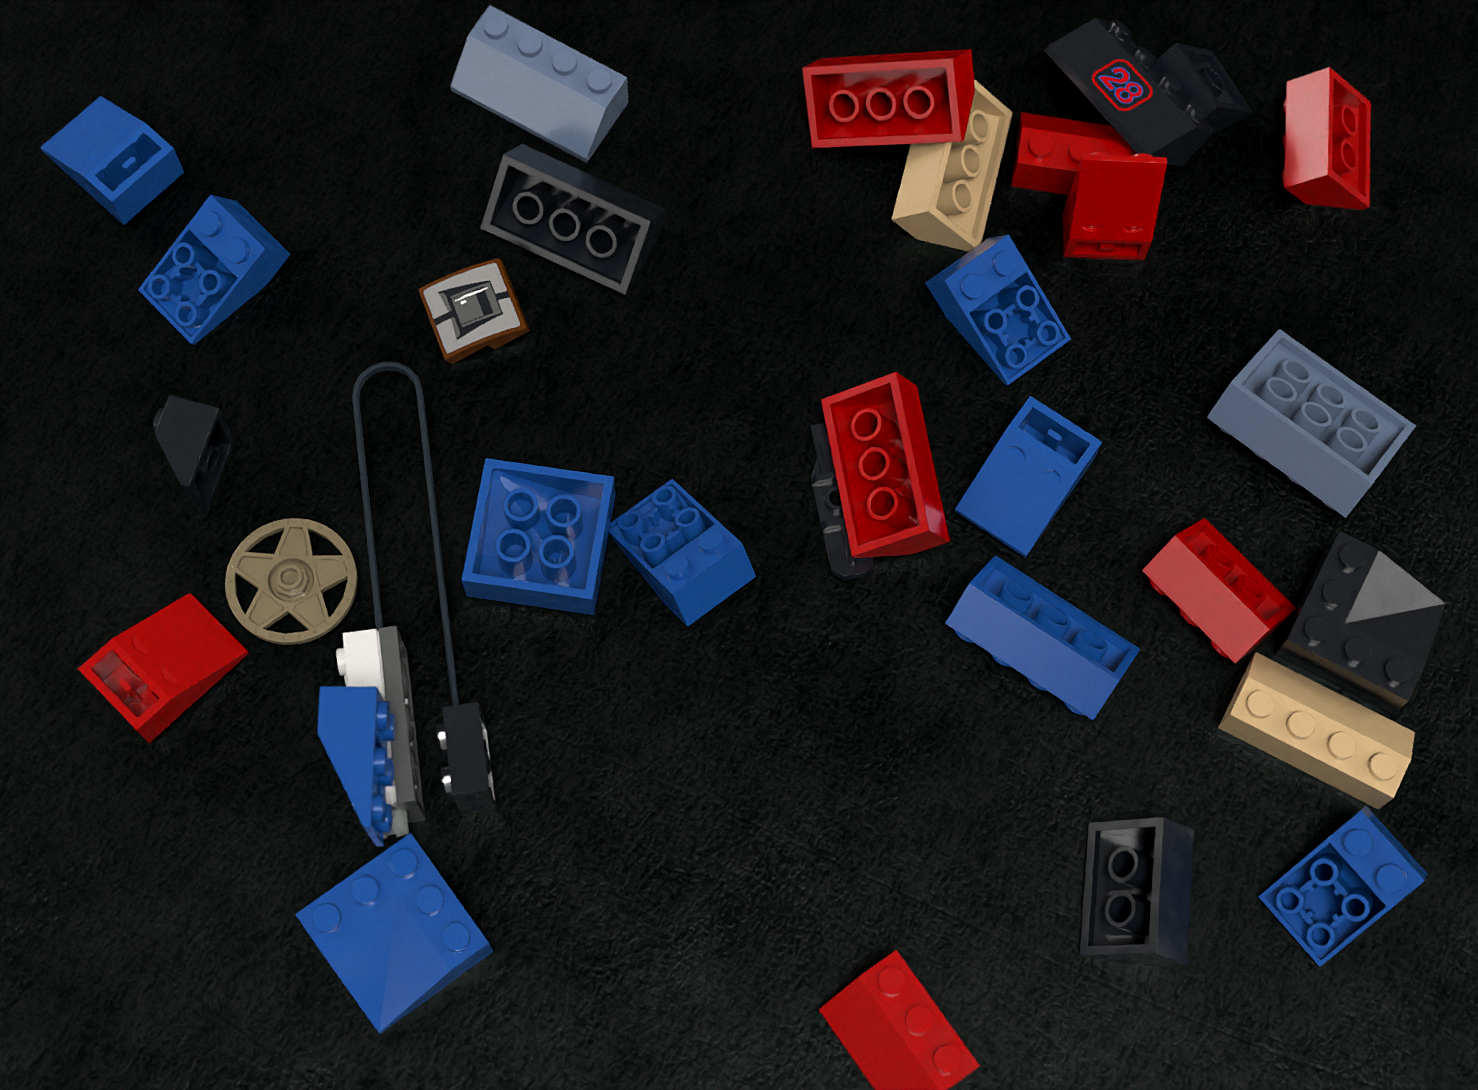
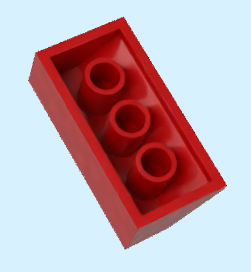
M971 49L822 58L802 67L812 148L962 142L965 139L975 93Z
M897 372L821 399L852 557L912 555L950 542L917 386Z

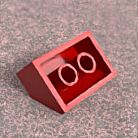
M1330 67L1287 81V94L1284 100L1286 133L1283 136L1285 169L1282 172V181L1284 188L1305 204L1363 210L1370 208L1371 102Z
M1021 113L1011 186L1069 195L1082 154L1107 152L1116 156H1133L1137 153L1113 126Z
M1205 518L1176 534L1142 570L1150 578L1149 581L1152 587L1161 595L1168 596L1180 608L1183 618L1189 624L1199 627L1211 639L1214 649L1220 655L1230 658L1234 663H1237L1251 652L1297 609Z
M897 950L856 978L819 1009L825 1021L874 1090H949L980 1066Z

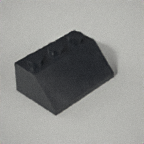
M1165 817L1089 823L1080 956L1143 965L1187 964L1194 842L1193 829Z

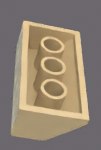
M975 79V93L965 139L962 142L916 143L910 145L892 220L918 240L965 251H971L982 242L1013 113Z
M1257 652L1253 654L1218 727L1376 809H1380L1394 798L1411 761L1415 735L1414 731Z

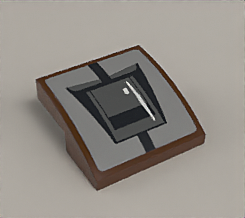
M499 258L458 270L418 289L444 359L451 364L460 361L487 345L495 350L530 331L504 264Z

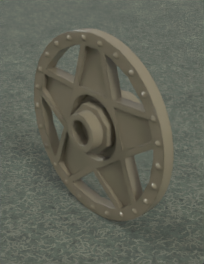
M301 518L282 519L256 529L239 544L227 567L225 591L233 614L239 623L251 634L275 644H302L327 634L344 619L356 595L358 583L357 568L349 547L332 529L312 520ZM283 531L275 554L249 552L262 539ZM309 531L329 540L342 555L313 556ZM237 575L258 589L246 614L243 612L237 598ZM347 580L343 599L329 617L322 593ZM289 613L308 629L304 632L287 634L266 630Z

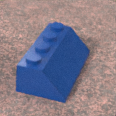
M996 555L969 583L945 623L953 628L961 639L970 643H976L991 653L993 659L999 664L1014 668L1025 675L1034 687L1043 691H1049L1063 700L1072 712L1085 715L1094 720L1140 651V648Z

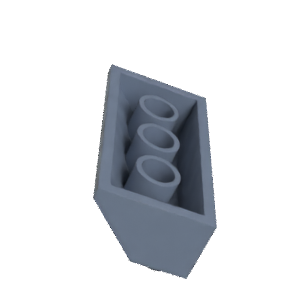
M491 5L469 33L451 83V91L586 163L628 104L627 77Z

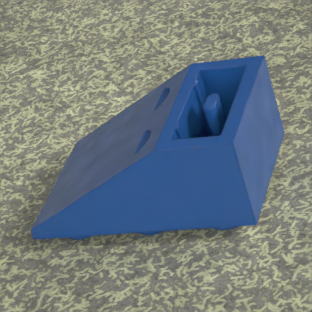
M102 96L40 147L42 152L123 225L184 173L177 154L170 144L146 123Z
M210 195L138 290L191 344H196L263 289L287 260L290 253L238 201Z
M1009 234L986 239L926 282L927 287L946 318L1005 385L1011 384L1071 340Z
M1030 396L1003 433L955 508V512L1026 558L1094 461L1102 441Z
M673 479L610 524L609 535L663 603L687 627L756 577L743 544Z
M377 686L320 687L317 733L363 827L376 846H383L384 832H391L392 806L391 804H386L385 792L386 787H392L394 783L393 758H388L387 746L388 741H395L396 738L395 713H390V703L383 700Z
M1364 806L1258 897L1321 967L1422 884L1428 874L1371 810Z

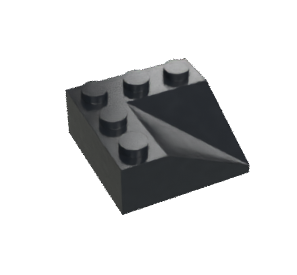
M1339 531L1325 548L1274 655L1393 715L1409 701L1427 662L1446 603L1381 551Z

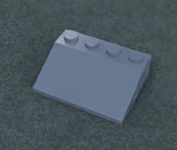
M1280 329L1233 379L1207 416L1223 432L1235 437L1250 448L1256 456L1271 463L1286 474L1292 482L1307 489L1322 500L1328 508L1336 510L1345 518L1416 427L1412 422Z

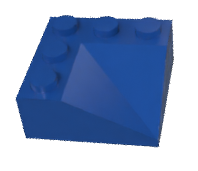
M486 458L462 575L466 596L595 615L616 495L614 477Z
M411 833L295 914L379 1034L383 1033L493 953L489 942Z

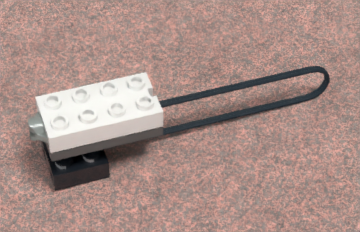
M381 362L371 365L359 375L353 387L352 401L376 629L343 633L344 648L337 649L338 669L340 675H344L346 687L377 686L383 700L390 703V713H395L396 738L395 741H388L387 746L388 758H393L394 783L392 787H386L385 792L386 804H391L392 829L391 832H384L383 839L391 834H396L397 837L408 835V823L425 820L408 653L404 642H401V635L397 626L383 628L359 401L360 390L365 381L375 373L385 370L398 371L407 375L414 383L417 394L452 706L442 707L444 721L436 722L439 749H442L444 760H448L449 764L441 766L443 791L447 793L449 803H456L461 815L496 810L487 727L479 702L459 705L423 390L418 376L409 367L398 362Z

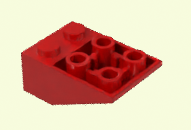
M1107 152L1082 154L1063 211V257L1145 260L1153 239L1167 158L1153 157L1146 153L1133 156H1116Z
M189 593L112 638L78 670L136 731L150 743L247 656L249 652Z

